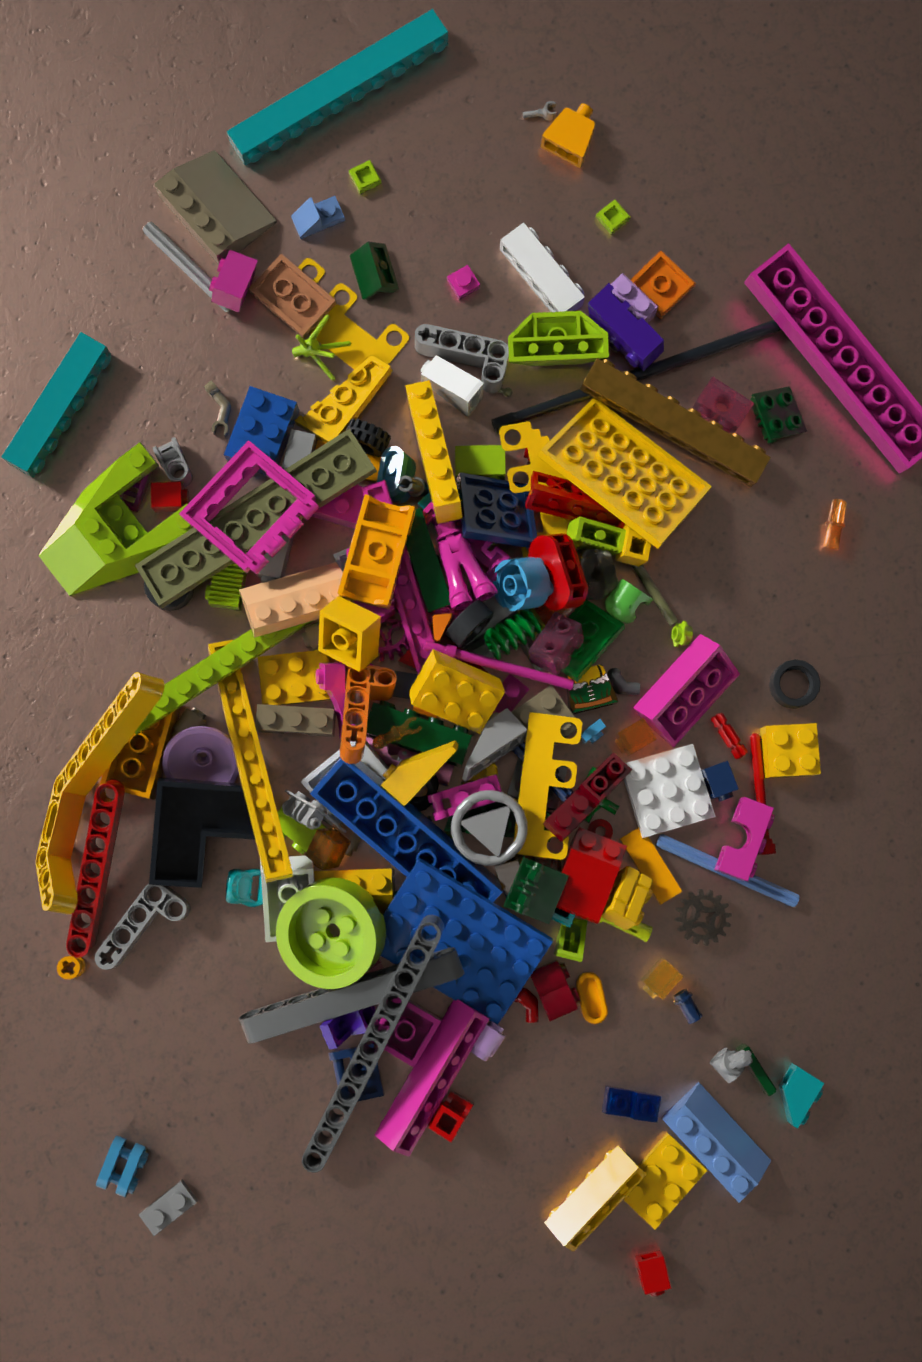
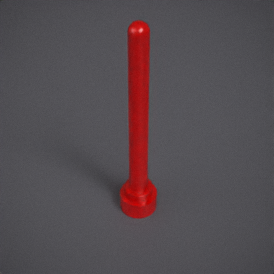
M753 733L750 736L755 797L757 802L767 805L761 740L759 734ZM766 829L763 837L766 839L764 850L761 854L758 853L757 855L776 854V844L773 843L772 838L769 836V829Z

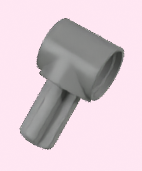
M726 1047L712 1058L710 1064L727 1083H731L742 1074L745 1066L752 1063V1053L749 1050L730 1051Z

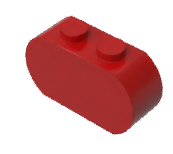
M562 533L536 537L530 545L528 557H538L543 560L550 581L553 584V593L548 596L544 605L554 611L579 607L587 597L588 585L572 538Z

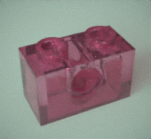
M712 376L696 400L693 408L701 413L702 418L711 419L723 426L722 430L728 433H735L754 403ZM722 403L726 405L728 411L722 412L718 410L716 404Z

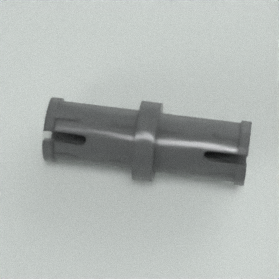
M402 476L398 481V484L403 485L398 486L399 489L403 492H408L413 497H425L430 492L428 483L420 477Z

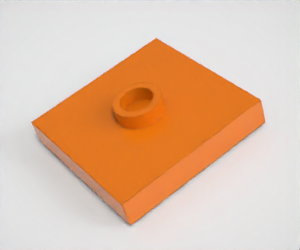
M662 251L657 253L631 279L658 306L655 315L660 320L696 285Z

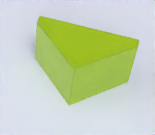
M574 918L570 928L560 924L554 955L582 962L588 921Z

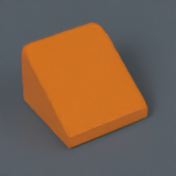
M452 613L432 616L434 640L436 643H441L453 618Z

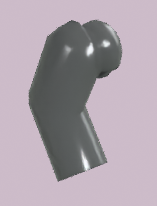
M611 668L607 672L615 693L625 695L640 694V683L626 682L618 668Z

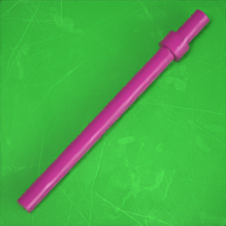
M425 641L424 651L431 652L432 649H435L457 660L572 690L574 680L460 650L455 645L448 643L441 645Z

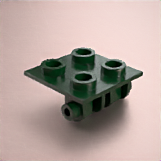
M790 386L752 394L750 407H752L756 416L755 420H761L758 423V427H763L760 430L763 440L767 441V444L776 442L778 438L807 432Z
M523 857L504 907L550 924L569 875Z

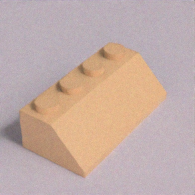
M337 562L239 589L254 638L320 619V610L339 596L338 589L343 572Z

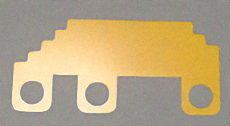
M306 258L298 268L302 271L307 265L315 266L318 273L312 280L317 284L323 277L325 270L311 258ZM337 284L329 295L334 298L337 291L345 290L349 293L350 300L345 305L336 304L328 312L330 318L316 340L321 344L350 341V346L328 350L354 370L371 355L389 365L408 342L409 335L396 324H390L376 340L344 315L356 301L357 295L345 284ZM317 324V325L315 326V328L309 333V335H311V334L313 333V331L316 329V327L318 326V324ZM391 331H398L402 336V341L397 346H391L387 343L386 336Z
M531 422L505 425L499 429L503 450L513 451L528 448L530 464L510 468L507 472L509 487L513 493L530 491L533 471L567 479L538 457L540 450L550 440L548 436L542 437L540 435V429H532ZM514 429L520 433L521 440L518 444L509 445L505 441V434L508 430ZM523 471L528 475L529 482L526 486L517 487L513 483V476L516 472ZM538 481V484L548 486L546 483ZM540 512L544 532L537 533V537L560 533L567 534L568 524L572 520ZM521 547L523 557H528L526 547Z

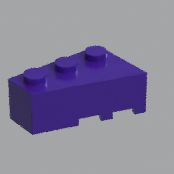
M608 283L588 302L589 317L608 332V345L615 352L620 351L631 366L639 367L644 371L664 352V339L642 317L637 319L628 310L631 305L626 300L621 303L612 293L614 287Z

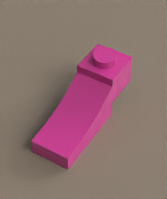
M319 663V669H316L315 675L316 683L319 684L320 689L326 690L333 703L338 720L339 738L341 739L345 699V664Z

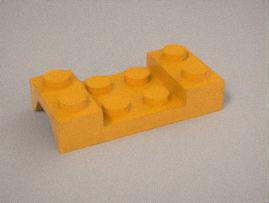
M364 495L338 589L339 596L390 609L396 587L395 582L416 513L415 506H397L381 502L370 495Z

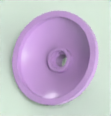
M205 726L187 728L177 733L168 742L164 750L162 766L166 778L234 783L238 777L239 772L231 739L228 735L215 728ZM204 752L207 756L201 757L198 754Z

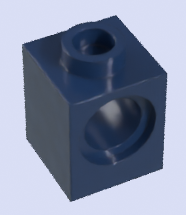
M728 760L701 770L710 799L718 797L720 802L734 797L732 792L739 788Z

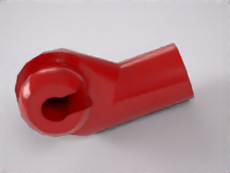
M522 988L514 1002H519L526 1008L527 1023L539 1022L538 999L527 988Z

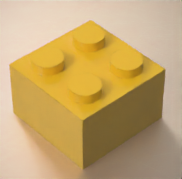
M341 596L336 597L320 610L318 651L361 672L378 657L381 616Z
M817 723L772 725L760 728L764 779L816 776L821 774Z

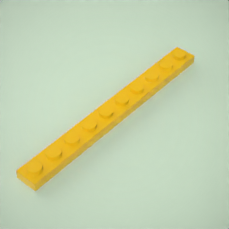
M233 640L208 644L209 655ZM240 668L218 682L217 687L265 880L268 883L290 878L293 876V871Z

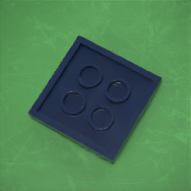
M460 472L456 480L462 510L463 538L530 548L532 541L537 537L534 511L525 508V502L530 491L513 493L507 480ZM513 482L517 487L527 485L525 483Z

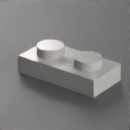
M182 1179L144 1209L139 1216L153 1236H155L196 1204L198 1200Z

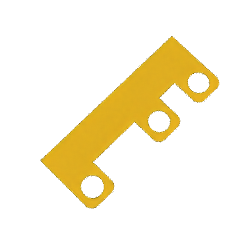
M529 712L518 801L524 810L528 829L525 843L517 854L559 860L567 856L569 837L567 836L563 840V849L560 853L553 854L549 852L547 841L556 836L550 831L544 830L543 823L546 815L549 786L572 788L575 786L577 765L574 762L555 760L552 757L554 742L574 745L580 742L582 721L578 718ZM566 722L575 724L577 728V734L571 739L564 738L560 732L561 726ZM567 766L570 768L572 777L568 782L563 783L556 779L555 772L558 767ZM517 823L515 825L514 841L518 833Z

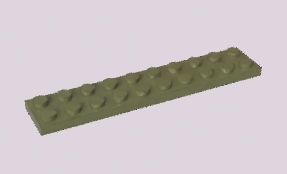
M350 429L285 469L287 473L315 495L316 500L314 502L320 508L377 472ZM269 479L222 509L209 523L214 528H219L235 542V546L246 554L294 503L296 498L272 479ZM192 528L135 566L157 604L164 608L234 562L196 529Z

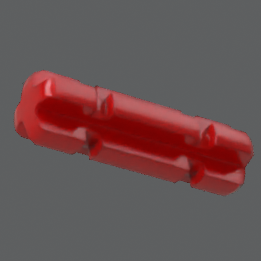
M722 712L716 714L711 718L712 724L715 728L719 729L718 733L727 747H731V753L735 759L742 758L748 753V750L744 744H740V738L731 724H727L725 715Z

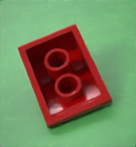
M579 827L571 841L561 873L569 875L556 908L598 924L619 872L627 846Z

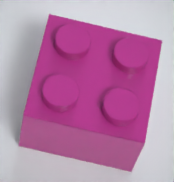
M400 998L392 1000L394 1003L402 1002ZM409 999L384 1050L414 1068L441 1023V1018ZM381 1018L379 1021L381 1025H390L389 1021L385 1018Z

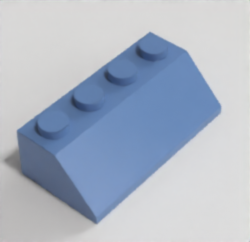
M699 1082L662 1117L671 1130L739 1203L759 1184L771 1162L769 1157Z

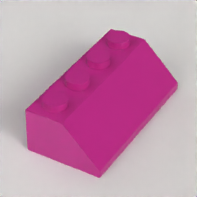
M700 634L633 708L647 725L668 744L675 747L735 681L740 673L719 644Z

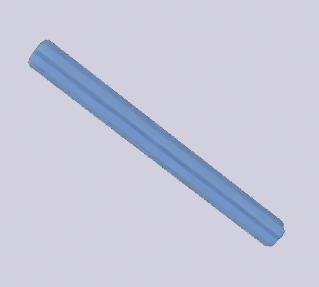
M660 834L657 839L656 846L788 906L796 907L798 904L799 894L756 875L753 878L749 877L748 881H741L714 870L718 858L664 834Z

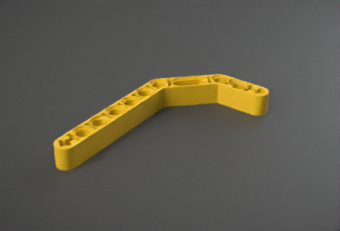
M139 672L134 673L57 776L36 855V869L44 911L62 914H72L77 905V892L71 855L86 795L162 697L164 692L163 679Z

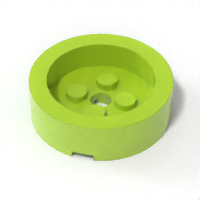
M323 878L307 885L290 897L278 916L276 941L280 955L291 972L312 986L323 989H338L353 984L369 971L380 958L386 941L385 920L383 914H380L371 894L352 881L342 878ZM330 924H335L339 927V936L333 937L328 928Z

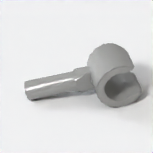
M548 101L543 109L523 112V118L542 116L545 120L551 121L555 118L557 112H550L548 110L554 109L556 103Z

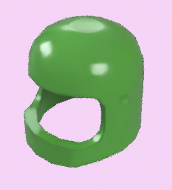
M620 579L607 596L605 609L612 617L624 624H629L637 618L635 615L637 607L641 603L649 606L653 599L626 580Z

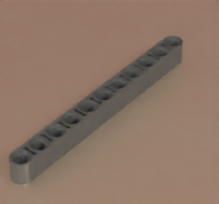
M427 915L421 920L303 1154L302 1165L307 1171L315 1173L324 1168L441 938L444 924L438 916ZM433 926L437 933L430 935L425 932L424 927ZM420 949L425 953V956L422 958L416 957L412 950ZM408 972L413 976V979L405 980L402 978L401 973ZM396 995L402 1002L394 1003L390 1000L389 996ZM385 1018L389 1021L390 1025H381L378 1019ZM367 1041H374L378 1047H369ZM355 1064H363L367 1070H359ZM350 1086L355 1092L350 1093L344 1087ZM333 1109H340L344 1114H336ZM322 1131H329L332 1136H325ZM311 1153H317L321 1158H314Z

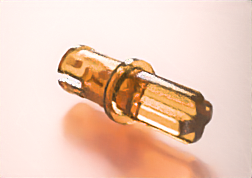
M833 499L831 502L829 518L825 522L827 529L823 544L824 548L839 549L842 528H845L843 520L847 504L842 499Z

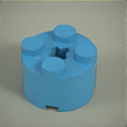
M541 558L508 559L500 562L494 573H497V577L493 583L498 590L495 598L499 605L503 608L507 607L510 609L509 611L538 608L553 593V584Z

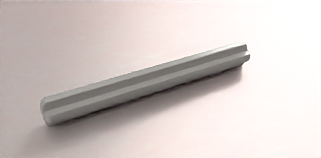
M148 222L143 227L144 234L212 298V291H209L212 279L153 222ZM220 306L225 312H229L231 310L226 307Z

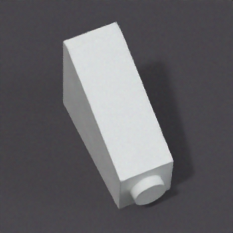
M436 355L432 361L427 360L420 370L422 372L421 382L430 380L432 390L467 417L483 399L484 383L439 356Z

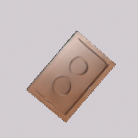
M280 254L249 288V292L303 339L337 304L332 296L283 254Z

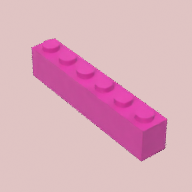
M459 999L453 1000L448 1007L441 1023L374 1134L394 1152L408 1157L411 1155L490 1019Z

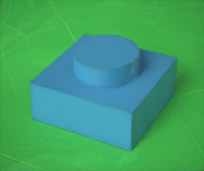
M601 719L581 733V741L584 744L587 741L593 744L604 735L602 730L606 725Z

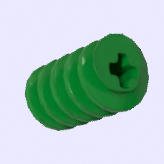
M525 609L520 614L513 615L512 620L507 618L503 621V624L498 623L495 625V628H489L484 635V639L493 656L500 660L501 650L505 655H509V646L516 651L519 649L518 641L525 646L527 645L526 637L534 641L536 639L534 632L541 634L542 631L533 613Z

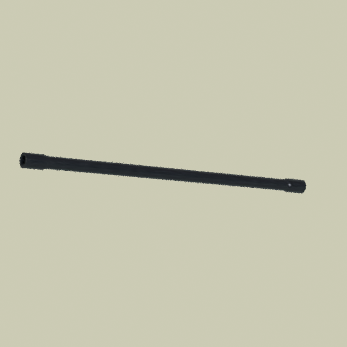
M772 320L654 362L644 371L637 368L629 372L636 376L637 381H641L782 329ZM578 389L523 410L510 412L491 419L495 433H499V429L502 426L526 422L593 397Z

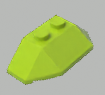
M582 311L531 313L508 336L509 363L527 366L585 364L594 362L597 358L600 360L608 359V332Z

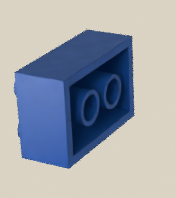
M250 386L224 452L227 462L249 440L275 463L280 465L291 429L295 425L294 420L297 419L300 411L297 402ZM261 468L256 472L267 476Z

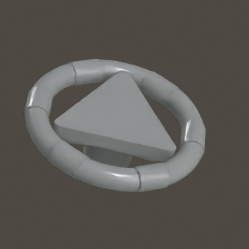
M484 790L468 796L459 804L452 818L451 834L455 846L464 857L476 864L493 866L509 861L522 849L527 837L528 826L524 810L515 799L503 792ZM491 800L507 805L462 820L464 814L473 804L479 801ZM511 809L516 819L518 833L515 841L505 852L500 854ZM461 825L495 856L473 852L465 844Z

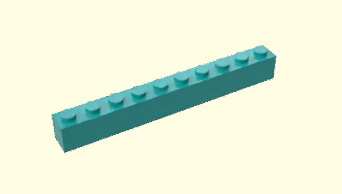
M431 9L227 130L230 144L244 165L250 162H257L265 153L279 149L284 142L291 138L299 137L307 128L319 125L324 118L341 112L346 105L353 101L361 100L369 91L381 88L386 81L393 77L401 76L411 66L419 65L433 53L443 51L448 45L447 29L435 11Z

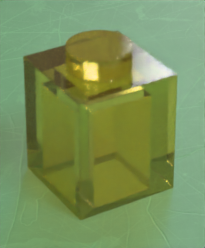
M660 958L642 977L641 981L645 984L642 989L653 999L658 996L663 1000L680 982L683 976L664 958Z

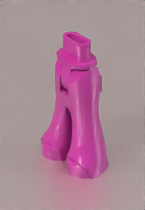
M455 521L435 526L438 534L436 540L438 542L439 554L448 580L451 609L462 610L474 602L461 573V566H463L468 576L476 600L483 602L495 596L498 592L497 588L480 567L468 540L463 538L462 530L457 528Z

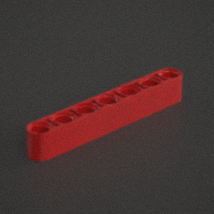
M109 780L101 784L96 789L76 890L77 905L71 916L66 942L67 952L75 958L85 956L95 946L125 796L124 785L118 780ZM106 787H110L114 790V799H111L106 795ZM101 812L106 813L110 817L109 824L101 820ZM96 838H101L105 842V849L97 846ZM91 863H95L100 867V874L92 871ZM86 889H92L96 894V898H90L86 893ZM81 914H87L91 919V923L84 922ZM77 938L85 941L86 948L78 945Z

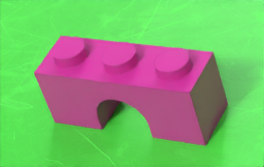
M747 797L739 799L731 822L744 828L747 840L744 846L739 849L722 846L714 868L715 871L741 881H748L749 877H754L758 866L755 863L757 854L763 852L766 844V839L763 838L766 829H770L774 822L773 807Z

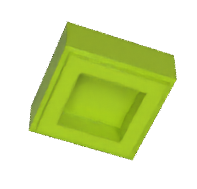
M371 160L349 170V175L360 194L382 184Z
M616 199L596 214V218L611 235L630 221L631 218Z

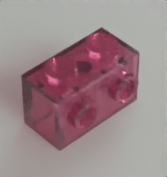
M554 612L528 651L531 663L558 676L561 669H565L568 666L571 654L575 648L579 649L583 643L584 635L581 623Z

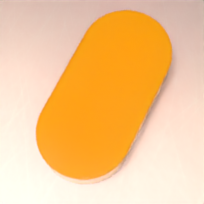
M583 972L577 977L575 983L576 991L581 1001L579 1002L581 1012L586 1021L592 1024H599L606 1019L608 1014L602 982L595 973Z

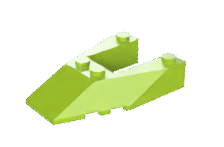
M140 442L119 457L82 491L38 555L69 596L139 573L135 566L137 563L193 528L179 515L188 505L185 504L151 531L147 532L120 497L121 494L159 467V464Z

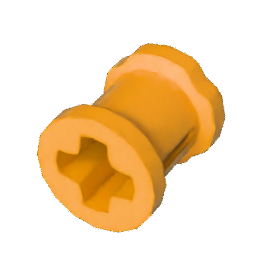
M65 956L57 964L58 975L66 980L77 978L85 972L86 962L82 957ZM74 962L76 966H74L73 971L69 972L67 968L70 966V963Z

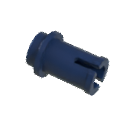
M683 989L673 996L675 999L674 1004L680 1007L688 1024H692L700 1020L703 1015L692 999V992Z

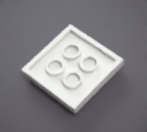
M693 744L626 763L632 771L624 778V782L642 838L716 817Z

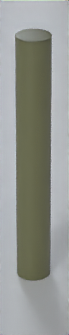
M643 564L639 567L631 565L668 624L672 626L678 622V619Z

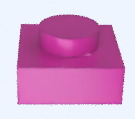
M469 265L447 276V281L459 300L480 289V283Z

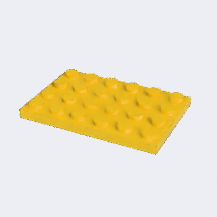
M595 398L570 420L538 454V457L657 549L660 548L712 487Z

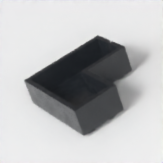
M159 777L157 782L149 885L202 888L206 836L255 840L242 784Z

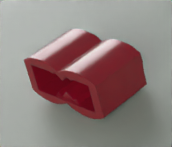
M555 960L533 971L531 978L549 1021L578 1010L576 1003L581 1001L575 987L570 989L566 979L570 978L565 963L559 964L558 960Z

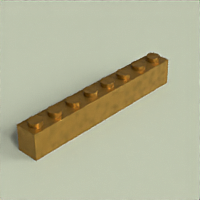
M596 359L580 387L581 391L746 485L752 487L757 483L771 458L766 455V451L757 445L750 446L744 442L745 439L736 433L729 434L722 430L723 426L712 420L708 422L701 418L702 415L692 408L687 410L680 406V402L674 397H665L659 394L658 389L648 383L644 385L638 382L636 376L632 373L617 370L611 361Z

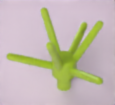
M327 314L308 339L304 340L299 334L296 335L300 346L292 348V353L294 357L302 355L306 358L312 357L333 381L335 376L317 355L334 358V353L321 350L350 346L351 342L345 341L319 345L316 338L330 318Z

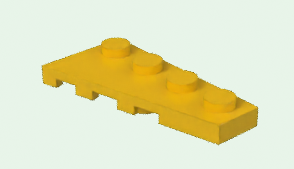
M371 355L347 375L348 379L339 386H334L326 398L321 402L317 401L314 403L306 415L303 417L300 415L294 420L295 423L309 433L316 434V437L322 441L329 442L346 431L350 420L358 418L393 372L391 366Z

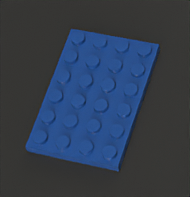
M419 858L383 914L386 925V941L381 956L395 965L399 964L421 920L427 915L438 916L443 921L444 929L434 952L455 947L464 970V975L433 988L455 1001L459 999L489 1017L490 1022L498 1025L553 943V938ZM433 926L424 927L425 932L430 935L437 933ZM420 949L412 950L416 957L425 955Z

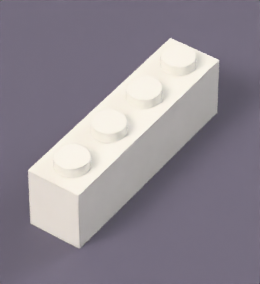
M523 222L500 240L501 252L550 312L577 311L583 306L585 298L583 289L579 284H574L571 281L569 273L563 265L557 264L553 259L552 251L547 246L543 247L533 228H528Z

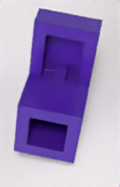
M374 1005L324 1021L320 1025V1029L328 1049H337L352 1035L364 1034L376 1011Z

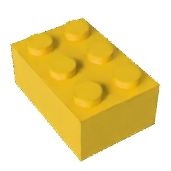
M432 649L409 690L413 706L478 734L482 732L505 693L500 678L435 649Z

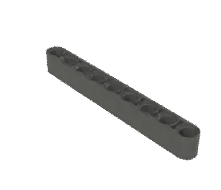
M455 947L433 952L413 993L453 981L464 975V970ZM399 964L364 974L356 982L338 989L320 988L244 1013L239 1017V1021L247 1042L256 1043L379 1004ZM401 973L403 979H413V976L410 973ZM396 995L389 996L390 1000L399 998Z

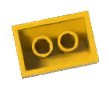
M392 868L314 871V882L323 878H342L358 884L374 898L373 901L380 914H384L395 897V869Z

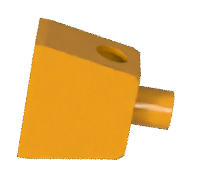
M584 103L579 106L577 112L570 108H564L543 133L541 148L581 168L594 134L596 123L589 119L593 109Z

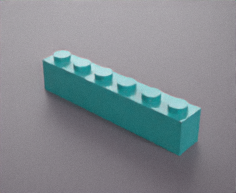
M82 332L79 333L1 456L2 459L34 478L36 473L38 474L45 466L46 457L58 445V438L62 432L67 431L70 427L71 418L75 411H79L82 408L87 392L95 387L98 381L97 376L102 369H106L109 365L111 353L105 345Z

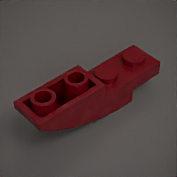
M613 752L544 821L543 825L562 842L606 799L632 769Z

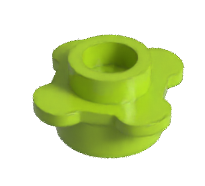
M682 621L681 624L677 622L671 633L674 647L690 644L693 637L692 626L688 625L686 621Z

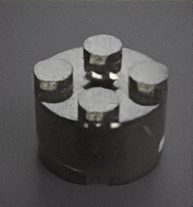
M602 549L576 550L588 585V594L585 600L605 598L618 585L611 553Z

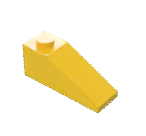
M453 741L401 760L397 766L391 764L382 775L385 779L381 786L405 806L456 752L459 744Z

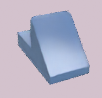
M336 196L314 204L312 198H309L291 215L300 239L345 221Z

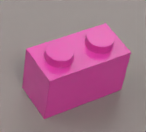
M229 250L226 259L222 257L219 262L217 272L220 273L218 278L213 276L210 283L209 291H212L211 302L240 312L255 276L258 260Z

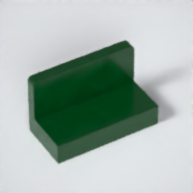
M367 242L350 255L362 299L368 300L378 292L394 293L399 289L386 244Z

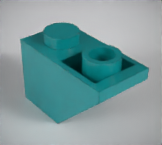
M791 1063L782 1078L779 1089L787 1122L798 1129L800 1124L804 1125L810 1116L809 1109L813 1102L816 1103L821 1098L824 1091L822 1088L824 1083Z

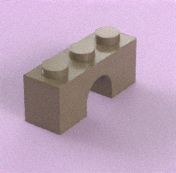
M257 704L255 727L256 731L262 733H302L312 736L334 737L336 712L330 708Z

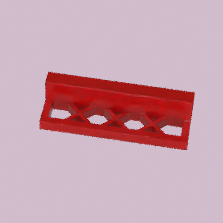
M537 471L532 472L531 489L525 502L526 509L569 520L580 516L623 529L624 522L569 480ZM538 481L546 483L548 486L538 484Z

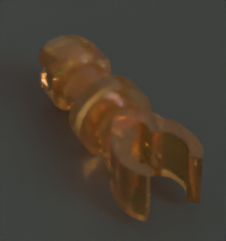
M410 717L401 726H393L391 731L374 737L373 746L376 749H382L394 740H397V742L402 740L404 735L419 732L422 728L421 726L417 729H406L409 727V723L416 720L417 717Z

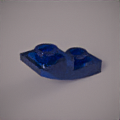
M606 1086L602 1112L604 1114L657 1123L661 1096Z

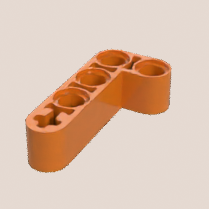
M369 665L361 672L353 668L349 669L345 688L340 757L344 762L356 764L362 760L366 743L369 700L387 701L393 697L397 676L392 669ZM351 741L355 742V747L351 746Z

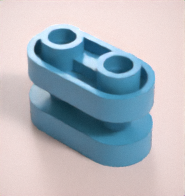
M397 446L387 448L381 456L377 482L386 480L391 500L396 504L405 503L411 496L408 492H403L399 489L398 486L403 485L398 484V481L402 476L415 477V461Z
M116 1135L107 1153L96 1186L106 1190L110 1183L117 1185L115 1194L126 1198L128 1193H134L139 1181L135 1176L139 1168H144L149 1153L145 1152L146 1146L135 1143L132 1150L126 1148L127 1139ZM120 1158L127 1160L122 1175L115 1173Z

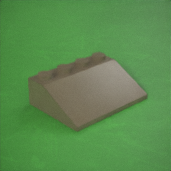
M215 150L173 168L154 183L159 197L218 265L222 257L226 259L229 250L241 252L277 223L276 219Z

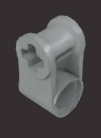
M173 437L171 442L161 447H153V451L170 481H181L184 487L190 485L193 478L192 472L177 439ZM185 470L183 476L174 478L176 471Z

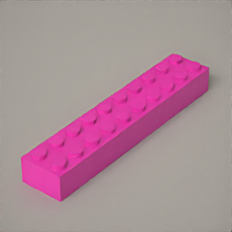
M788 243L750 273L744 284L900 474L922 458V406Z

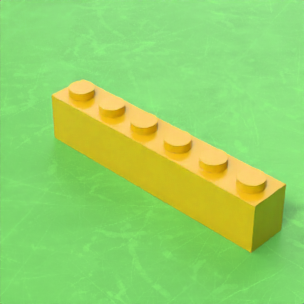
M430 380L405 385L408 405L437 524L462 519L461 502Z

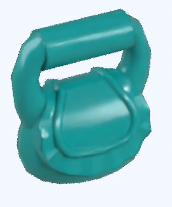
M231 869L227 876L226 901L230 904H243L248 907L263 905L261 870ZM254 876H259L257 901L251 899L252 879Z

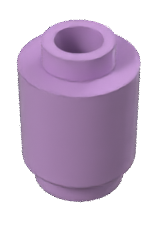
M494 1022L487 1023L471 1052L485 1062L489 1057L492 1058L506 1037L502 1034L504 1028Z

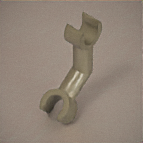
M211 380L204 388L221 407L218 420L212 425V431L215 435L217 427L223 426L225 427L224 436L226 437L229 434L227 422L231 404Z

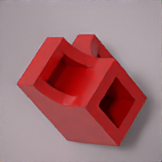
M451 1091L445 1101L442 1100L428 1124L429 1129L452 1142L474 1104Z

